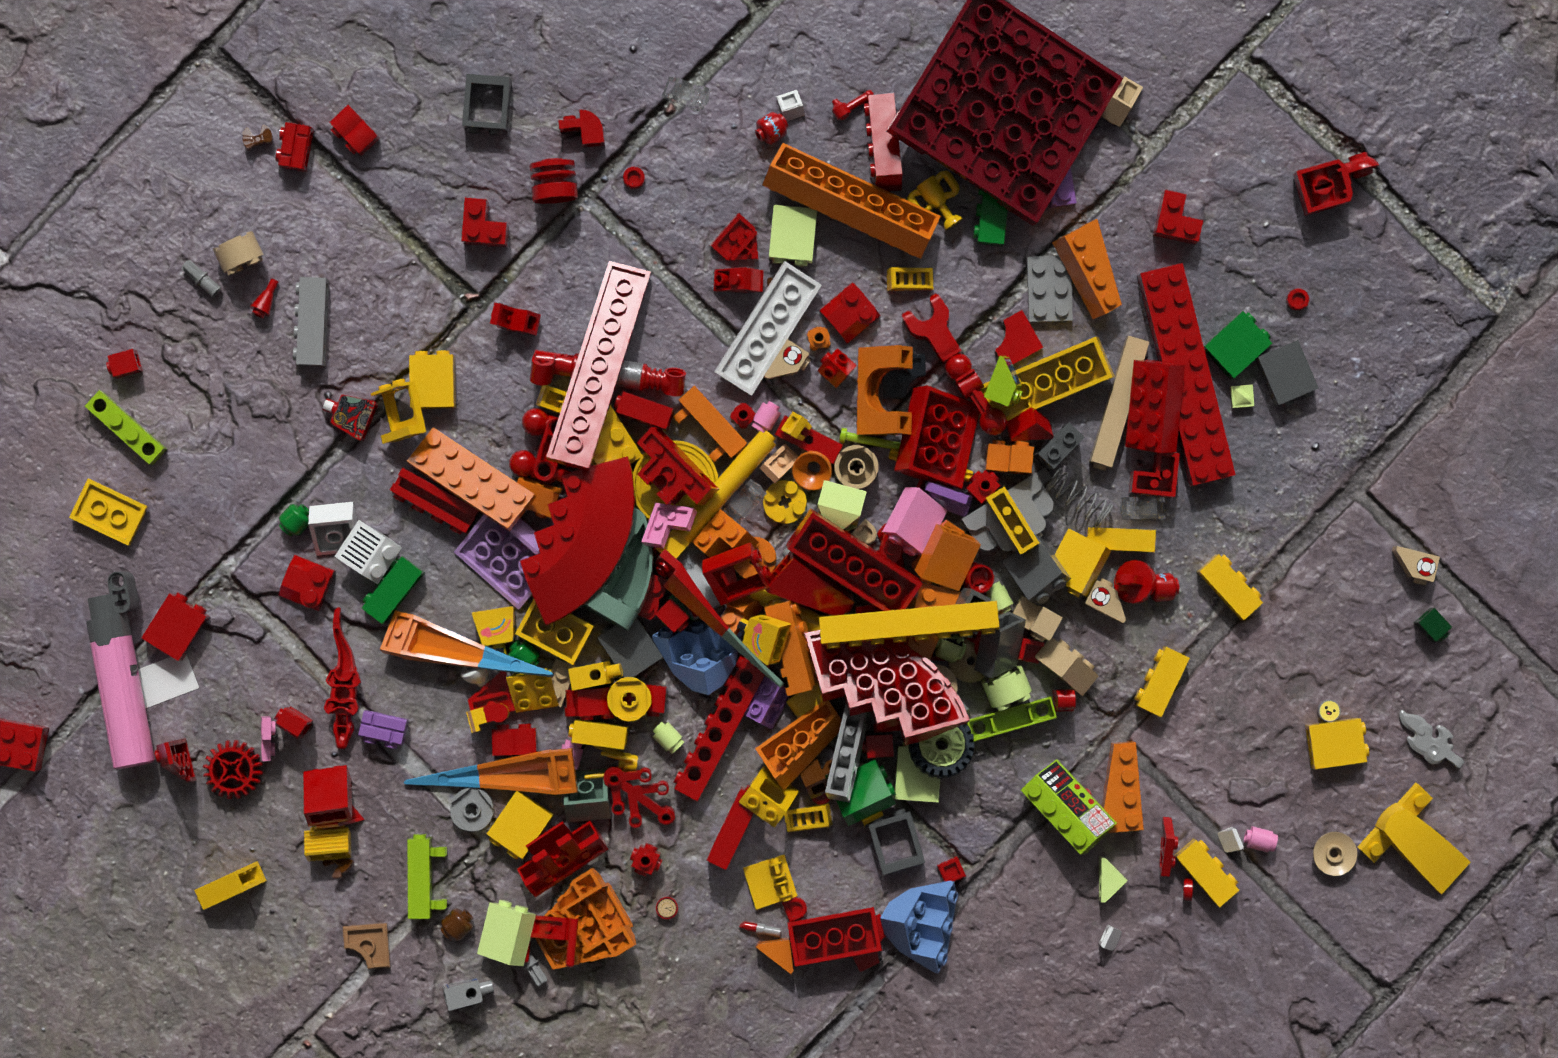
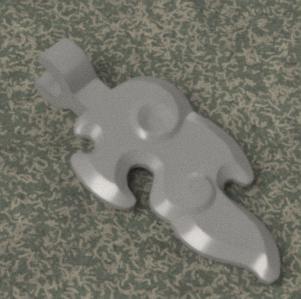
M1404 710L1400 711L1399 716L1402 724L1414 732V737H1407V741L1414 751L1423 755L1425 760L1431 764H1439L1446 758L1456 768H1461L1465 761L1452 752L1453 745L1448 744V740L1453 739V735L1448 729L1437 725L1436 729L1439 735L1437 738H1433V728L1424 718L1419 715L1408 714Z

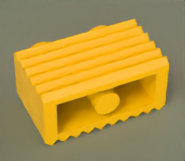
M343 825L330 829H317L314 826L310 830L304 831V855L307 861L351 858V832L349 828Z

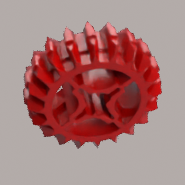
M230 740L225 741V747L221 743L217 744L219 752L216 749H211L210 752L214 757L206 756L205 759L211 763L203 765L204 769H209V772L203 774V776L211 777V780L207 781L206 784L208 786L213 783L215 784L212 792L221 789L219 792L220 797H223L227 792V799H232L233 794H235L236 799H240L241 791L245 796H248V788L252 791L256 789L252 782H261L256 775L263 774L262 770H257V767L262 766L263 763H256L255 761L260 755L255 754L252 756L251 753L255 748L250 747L246 750V742H243L241 747H239V740H234L233 747ZM232 751L240 753L242 756L235 761H231L223 755ZM246 760L250 767L248 778L243 772V765L246 763ZM218 761L224 770L220 779L217 775ZM235 764H238L237 768L235 769L237 775L236 773L229 775L231 771V768L229 766H234ZM231 778H235L237 781H241L243 785L233 788L225 785V783Z

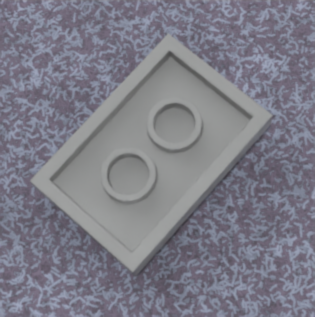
M1027 257L1029 323L1073 321L1072 279L1060 257Z

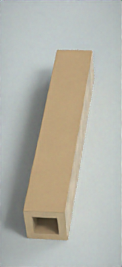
M1127 336L1089 460L1096 469L1106 471V467L1112 468L1129 412L1134 360L1145 359L1149 345L1148 341L1132 336Z

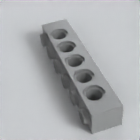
M845 704L825 790L828 799L850 803L871 711L850 716L847 704Z

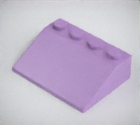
M483 515L454 553L518 610L532 596L520 561L540 554L534 535L536 531L520 518L509 532Z

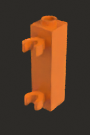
M695 385L678 400L684 408L674 415L673 418L680 424L691 414L716 441L719 447L708 455L714 463L724 453H727L731 459L735 456L737 457L748 445Z

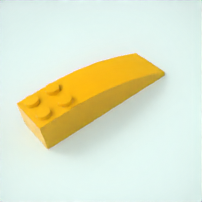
M1093 337L1015 370L1022 385L1020 391H1023L1018 404L1016 403L1014 406L1008 407L990 399L987 400L992 408L1002 410L1007 417V421L1030 407L1039 409L1115 376L1099 337ZM989 382L984 383V388L981 389L984 395Z

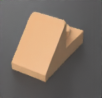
M784 444L760 469L776 483L793 467L795 460L799 456Z

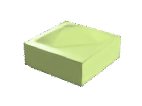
M1253 385L1230 386L1232 408L1254 407Z

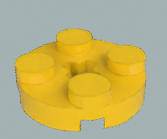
M787 480L773 483L765 492L763 500L764 510L768 517L782 524L797 521L804 513L807 503L803 489L795 482ZM782 496H785L786 499H791V502L788 503V508L779 505L778 502L781 501Z
M621 678L613 683L608 691V707L621 720H638L646 714L651 705L650 690L644 682L637 678ZM627 693H631L633 697H636V700L632 701V705H627V702L623 701V697H626Z

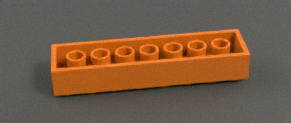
M782 143L762 184L771 191L778 192L793 201L808 206L812 210L819 211L832 219H836L851 228L860 230L873 238H877L892 247L901 249L920 259L941 217L934 212L785 143Z

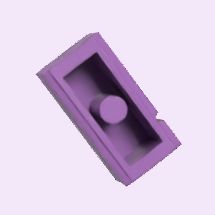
M364 710L358 736L364 737L363 742L376 744V740L385 742V747L397 749L398 745L402 746L404 744L409 719Z

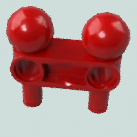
M538 408L529 409L524 413L522 427L525 432L532 436L542 435L536 457L527 450H519L512 454L509 459V467L515 476L524 478L530 476V478L551 484L554 481L563 483L561 476L571 473L559 468L558 463L546 460L553 437L550 428L554 422L558 421V417L548 416L545 411ZM541 464L548 465L550 469L549 474L545 477L538 473V467Z

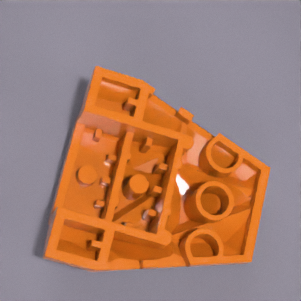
M594 868L575 878L569 884L570 887L557 899L558 902L544 915L579 919L574 965L616 957L636 945L635 935L632 932L633 924L612 886L608 882L605 883L602 876ZM535 938L553 970L567 967V940Z

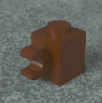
M816 759L800 773L811 799L825 793L833 759L827 761L823 769Z

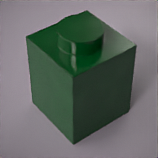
M1429 608L1414 622L1431 642L1443 641L1449 636L1450 633L1448 631L1452 628L1436 608Z

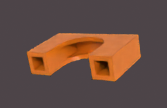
M903 345L858 347L857 435H911L912 413L886 411L879 401L878 389L882 378L889 371L913 368V347Z

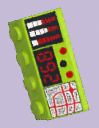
M1058 759L1036 774L1021 789L1023 794L1080 855L1087 854L1117 824Z

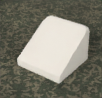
M797 90L776 96L786 121L805 115Z
M1230 827L1218 832V837L1225 852L1243 849L1244 846L1235 828Z
M1110 925L1106 926L1099 945L1113 951L1122 931Z

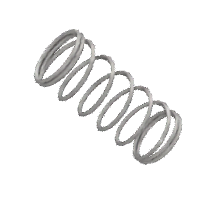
M1059 468L1052 477V479L1049 481L1047 486L1045 487L1047 492H1049L1055 486V484L1066 475L1056 495V499H1058L1074 482H1076L1065 505H1069L1071 501L1083 489H1085V492L1078 506L1075 509L1076 513L1087 503L1089 499H1091L1095 495L1094 500L1085 516V519H1087L1103 502H1105L1094 524L1096 528L1099 527L1112 510L1113 505H1111L1110 503L1106 507L1107 500H1103L1091 511L1096 501L1097 493L1092 494L1081 505L1087 492V486L1081 488L1071 498L1078 483L1077 479L1073 480L1061 492L1067 480L1068 473H1064L1063 475H1061L1063 469L1061 470V468Z

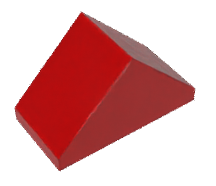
M1033 407L1028 408L1007 422V430L1011 441L1053 439L1054 437L1049 419Z

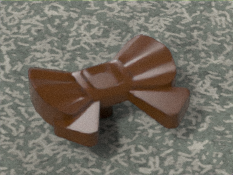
M264 124L259 135L253 136L248 127L242 132L243 144L248 151L264 143H273L271 130Z
M344 858L323 861L325 867L333 863L338 865L332 875L334 879L342 878V874H346L354 865L353 860Z

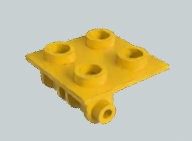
M512 673V676L506 677L516 713L559 706L551 679L553 677Z
M784 854L743 867L756 909L781 901L785 902L798 896Z

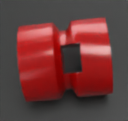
M973 562L961 587L984 593L994 583L993 571L988 566Z

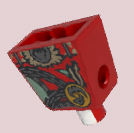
M341 395L338 402L327 398L322 410L333 414L331 424L357 440L364 442L379 403Z

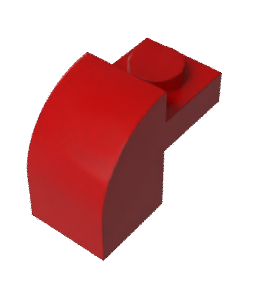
M581 109L579 110L580 118L570 115L564 116L563 120H558L560 132L581 131L584 148L605 146L604 129L601 121L594 113Z
M494 302L490 324L501 329L537 336L541 314Z

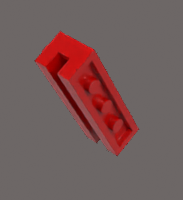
M402 467L398 474V479L390 488V491L394 493L392 497L403 503L405 500L413 503V509L422 514L424 511L431 513V519L440 524L443 521L451 525L449 529L460 535L462 532L468 534L480 512L466 502Z

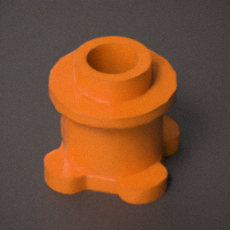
M815 327L808 331L807 337L811 350L816 351L818 348L823 347L829 348L831 344L829 341L830 335L825 327ZM822 335L823 340L820 342L816 341L815 336Z

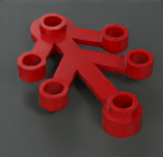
M610 767L605 771L603 780L605 785L612 790L613 803L611 810L615 815H621L625 810V804L621 801V788L628 793L630 808L629 824L631 827L638 828L642 824L638 801L658 815V820L661 824L669 825L673 823L675 819L674 809L668 805L661 807L645 795L656 792L659 795H666L669 792V784L666 781L661 780L658 783L633 786L627 781L639 779L644 783L649 782L652 777L651 770L649 768H642L637 771L623 772L618 767ZM647 772L649 776L644 778L641 774ZM617 776L618 780L612 781L610 777ZM664 785L666 790L661 791L658 787ZM620 805L622 809L616 810L614 806ZM668 814L670 818L665 820L662 816ZM638 818L640 821L638 823H633L632 819Z

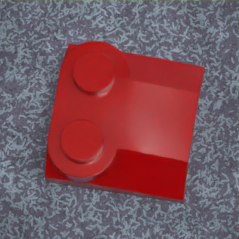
M853 282L819 310L847 344L881 316Z
M294 555L282 581L279 596L320 611L335 570Z

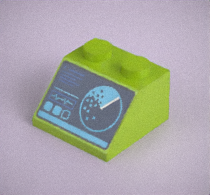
M999 356L984 395L985 398L1008 407L1014 406L1016 403L1018 404L1023 394V391H1020L1022 385L1010 357Z

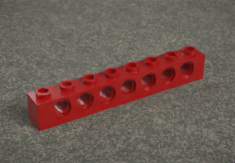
M742 655L735 667L739 668L735 676L730 674L725 684L728 687L725 695L720 694L714 704L718 707L715 714L710 713L704 725L708 726L704 734L699 732L694 742L697 745L694 753L689 751L683 762L687 765L684 772L679 771L673 783L677 784L674 788L675 790L696 801L699 800L765 676ZM744 671L750 672L753 676L752 681L748 684H744L740 680V674ZM737 690L741 692L742 700L739 703H733L730 700L729 696L732 691ZM722 710L731 712L732 719L729 722L720 720L719 714ZM713 729L719 730L722 734L721 739L717 742L709 738V732ZM701 749H708L711 752L709 760L703 761L699 758V751ZM690 769H699L701 777L698 780L690 779L688 775Z

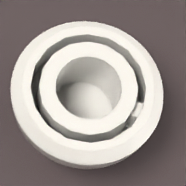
M463 667L461 670V677L468 683L477 684L481 687L489 682L488 669Z

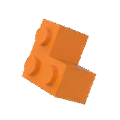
M993 440L992 444H987L984 470L1021 475L1031 474L1034 447L1029 446V442L1016 441L1014 445L1008 446L1005 445L1006 441Z
M721 509L692 541L709 558L726 552L730 548L734 549L750 542L755 547L759 543L748 531Z

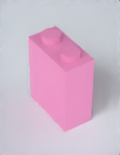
M905 487L882 532L889 536V541L903 547V551L910 556L922 555L935 525H941L948 510L920 488Z

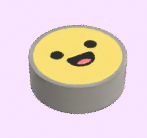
M1324 700L1319 704L1317 712L1322 720L1332 722L1338 719L1341 709L1337 702Z

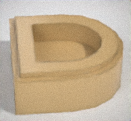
M864 519L851 535L868 545L874 542L877 532L874 526Z

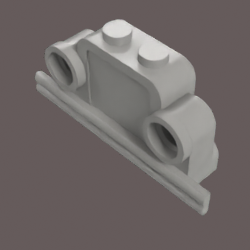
M1046 467L1007 490L1034 535L1036 534L1039 537L1043 536L1041 531L1046 526L1044 517L1052 512L1054 506L1052 498L1043 486L1044 483L1052 479ZM988 503L954 524L965 532L968 531L969 535L973 536L981 544L979 548L981 552H990L996 546L1003 552L1017 551Z

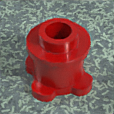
M741 403L731 412L730 417L741 429H746L756 413L749 405ZM740 412H746L748 414L747 417L741 419L739 417Z

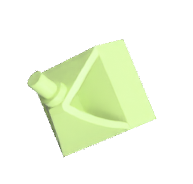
M824 480L816 512L847 532L857 528L867 491Z

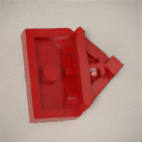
M740 213L736 214L709 245L725 260L759 259L757 231Z

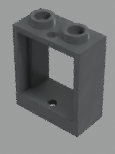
M466 74L462 126L464 129H467L468 133L480 134V131H489L490 135L497 136L502 135V132L508 133L512 85L510 77ZM472 87L503 89L501 123L470 121Z
M1068 422L1034 457L1048 471H1051L1085 437Z
M904 808L892 811V816L885 818L882 816L868 823L883 875L925 863L910 811L905 812ZM906 819L917 854L885 863L875 828Z

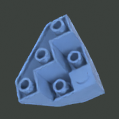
M703 620L689 622L690 624L681 633L678 630L674 633L668 626H665L652 635L654 643L673 675L692 691L706 695L711 694L723 686L736 665L738 651ZM739 631V633L737 634V637H738L740 640H741V637H742V632H741V631Z
M954 881L911 888L890 901L880 917L884 934L898 951L934 973H939L948 959V948L958 899V892L955 889Z

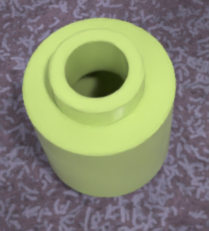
M1000 581L993 584L986 591L985 596L990 598V601H997L998 612L1001 615L1011 610L1010 605L1013 604V601Z
M661 722L652 730L655 733L652 737L666 752L669 751L673 754L684 743L681 739L682 736L669 722L666 724Z

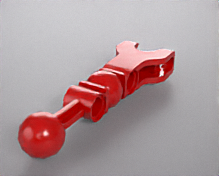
M936 293L930 297V305L933 308L934 314L929 320L921 321L912 312H904L902 320L910 334L916 339L929 342L943 365L945 364L946 374L955 380V384L965 399L970 397L981 414L979 423L981 429L989 435L1002 433L1007 426V417L1002 410L992 408L981 391L984 385L975 370L972 369L971 360L962 354L961 348L947 327L949 309L941 297Z

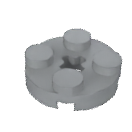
M479 788L461 790L454 796L450 806V816L454 824L460 829L467 831H479L491 822L495 812L492 798L487 792ZM468 804L472 806L477 805L476 815L466 812L469 809Z

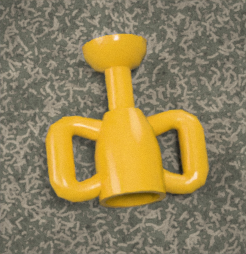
M947 170L941 171L936 176L933 175L923 181L907 197L908 201L920 206L915 197L921 195L928 203L925 209L932 211L934 208H938L945 218V231L963 220L961 216L953 215L945 204L947 199L956 196L960 190L959 184ZM942 178L946 180L952 189L951 191L944 193L940 185Z

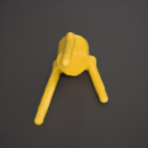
M593 746L603 750L601 752L602 756L618 759V768H621L623 772L636 771L637 755H631V753L621 752L608 747ZM604 773L585 775L584 778H603Z

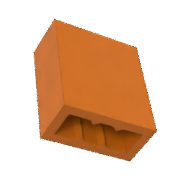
M936 524L915 568V572L924 583L931 585L934 582L945 590L954 589L959 591L981 544L973 536Z

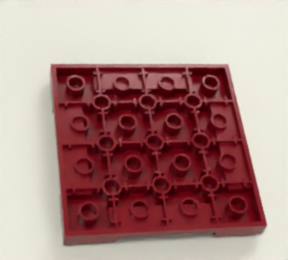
M966 0L886 132L918 153L926 154L995 198L997 200L996 203L1034 226L1038 223L1122 82L1123 77L1005 0Z

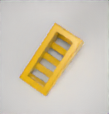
M891 267L887 269V291L933 290V268ZM921 273H925V285H922ZM896 274H898V284H896ZM904 274H907V285H904ZM913 274H916V285H913Z
M829 803L790 809L784 815L787 832L826 828L833 825ZM819 811H822L824 822H821ZM810 812H814L815 823H812ZM801 813H805V819H806V824H805V825H803V820H802V814H801ZM792 814H796L798 826H794Z

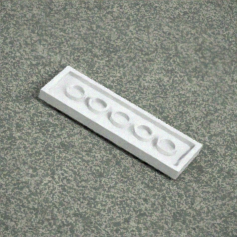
M784 261L714 372L752 396L822 285Z

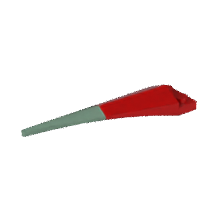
M664 549L654 564L657 567L656 571L662 577L669 578L664 587L781 688L784 683L732 632L703 596L682 563Z

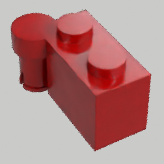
M611 687L573 691L565 690V717L578 716L580 720H594V715H602V719L615 718L607 703V695Z

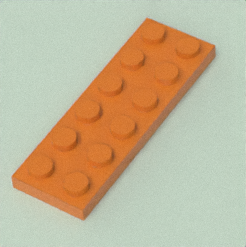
M434 427L407 459L409 465L509 532L536 498L534 493Z

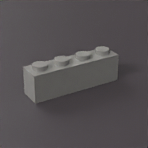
M300 277V282L296 283V295H299V304H295V317H298V326H294V339H297V348H293V360L299 366L326 367L329 280L327 278Z

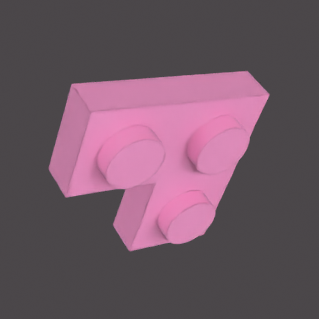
M655 503L641 542L645 546L664 548L671 529L691 530L697 511L691 507Z
M261 716L262 761H271V756H275V743H271V735H275V721H271L270 716Z

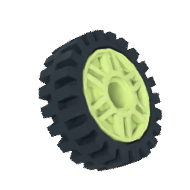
M965 723L930 739L910 744L908 747L910 758L914 762L915 767L920 769V772L927 774L931 778L947 779L954 775L956 776L967 767L973 756L974 737L971 729ZM944 741L947 749L939 750L936 747V742Z

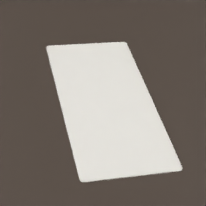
M187 655L183 661H177L169 657L138 669L145 708L199 688Z

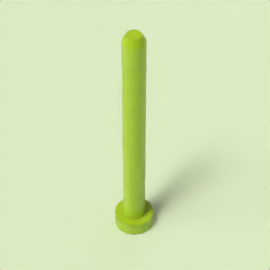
M841 428L839 443H844L846 440L887 449H899L901 443L866 435H857L856 433L847 432V428Z

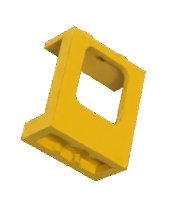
M405 379L392 381V386L391 384L378 386V391L371 393V396L382 395L391 430L390 433L381 435L383 444L399 442L426 433L414 381L405 382ZM407 389L414 416L402 422L399 418L394 394Z
M763 766L752 780L750 787L739 803L775 828L789 809L799 790L792 785L783 790L769 769Z

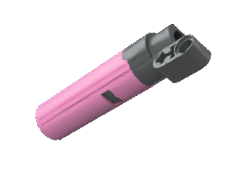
M128 571L113 572L109 575L108 595L88 598L91 620L86 621L112 765L116 770L141 766L155 761L128 612H133L138 608L139 599L135 578ZM120 576H122L124 580L122 586L119 584Z

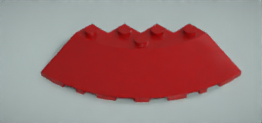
M628 456L593 465L589 471L579 469L561 476L568 497L547 504L554 525L534 532L540 554L520 561L527 584L545 625L563 619L589 601L588 599L596 591H599L609 579L610 574L624 553L623 550L633 525V510L635 506L634 478Z
M820 630L805 633L823 702L844 696L850 716L872 711L877 731L899 725L905 746L930 739L970 722L964 704L949 680L944 677L930 660L915 652L902 642L893 643V640L890 639L884 640V644L871 645V641L862 642V646L849 647V643L840 644V648L827 649V645L823 646L821 644Z

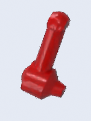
M868 90L847 104L835 99L832 101V113L837 121L844 120L853 109L868 101V95H874V93Z

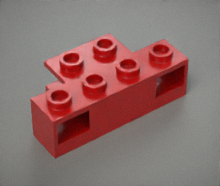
M651 427L637 442L651 457L637 475L647 485L653 483L660 490L657 495L667 505L671 503L676 505L685 494L696 504L705 505L719 490L661 428Z
M562 821L526 845L533 857L530 861L517 868L526 888L536 898L607 851L608 847L600 832L591 821H588L573 832Z

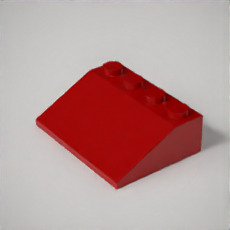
M928 385L915 387L912 391L908 412L912 413L911 435H902L894 471L913 478L962 489L979 411L973 402Z

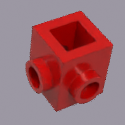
M837 348L832 354L826 353L820 360L822 365L817 371L837 388L857 365Z
M978 470L969 479L972 483L965 489L979 504H982L986 497L998 491L997 489L1000 487L998 481L1000 479L992 471L988 473L984 470L981 473ZM982 482L987 484V489L981 487Z
M646 843L645 846L641 844L639 849L634 848L629 859L633 861L631 867L635 868L634 872L645 877L647 874L652 875L653 870L658 872L662 859L659 858L661 853L657 851V847ZM643 857H648L650 862L649 864L645 865L642 863L641 859Z

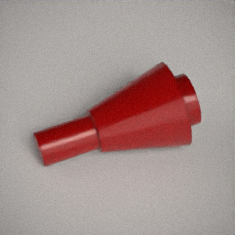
M271 278L266 290L251 304L252 314L260 318L270 316L274 297L273 293L279 283L277 280Z

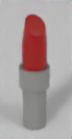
M744 921L739 925L740 928L756 932V934L780 937L781 934L780 928L766 926V924L762 923L756 924Z

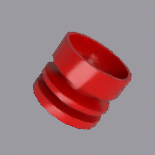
M549 158L529 165L531 172H537L530 175L531 180L541 182V184L531 187L533 203L554 204L578 199L577 184L567 182V179L576 176V172L570 170L575 168L574 160Z

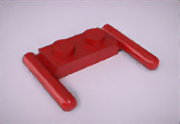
M536 915L531 937L567 940L566 966L568 968L574 967L579 919ZM531 937L524 964L529 962Z

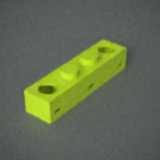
M99 390L85 405L91 413L148 464L154 465L167 450L165 446L105 392ZM99 399H103L106 402V409L102 412H98L94 408V404ZM152 443L155 446V452L149 456L145 455L142 450L144 444Z
M1048 696L1009 707L1002 711L970 718V722L966 724L971 729L974 741L1051 720L1057 718L1052 698ZM1040 703L1048 706V713L1045 716H1039L1036 713V706ZM976 721H982L985 724V731L981 734H976L973 731V724Z

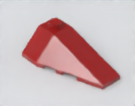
M186 738L156 745L155 757L156 761L161 763V767L188 783L196 781Z

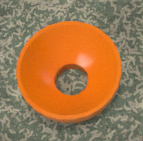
M808 451L801 454L795 460L792 474L799 486L814 491L822 488L824 480L830 481L832 466L829 459L822 453ZM813 461L817 462L821 467L820 471H810L808 464Z

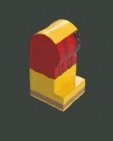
M497 703L467 711L466 714L471 732L482 731L481 725L485 723L506 721L509 717L508 707Z

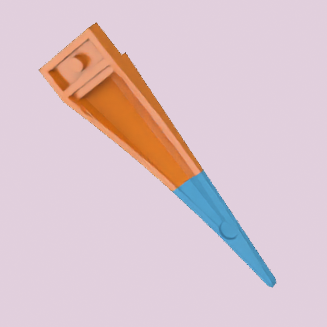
M394 611L380 647L382 653L402 657L405 660L554 677L551 671L481 645L416 615Z
M573 748L548 749L404 781L406 785L488 788L552 795L577 793L578 791Z

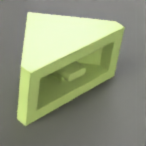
M1099 857V901L1107 902L1128 880L1105 857Z

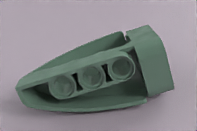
M635 507L633 510L631 533L628 536L623 550L624 553L619 563L616 564L603 587L596 591L588 599L589 601L581 605L595 615L626 631H629L647 599L654 571V547L645 546L641 542L648 521L643 512Z

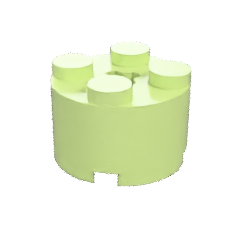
M1021 665L1016 666L1018 669L1016 671L1010 669L994 678H989V682L985 680L981 682L991 707H996L998 711L1009 708L1011 706L1010 703L1016 700L1023 702L1031 698L1029 693L1032 689Z

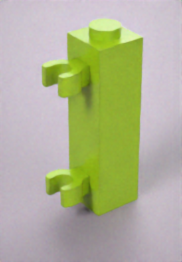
M413 834V838L407 839L408 919H430L432 917V909L443 910L447 908V899L432 900V856H447V847H432V838H426V834Z

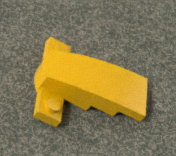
M1415 782L1397 803L1392 804L1383 811L1376 822V827L1357 848L1375 863L1392 845L1420 876L1437 892L1443 894L1471 862L1449 841L1417 817L1433 798Z

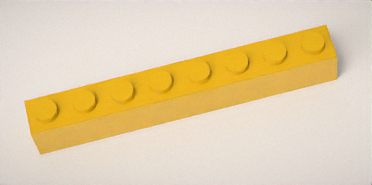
M997 601L819 617L821 644L823 646L827 645V649L840 648V644L849 643V647L862 646V642L871 641V645L884 644V640L893 639V643L906 642V638L915 637V641L929 640L928 636L937 635L938 639L951 638V634L960 633V637L973 636V632L982 631V635L995 634V630L1000 629Z

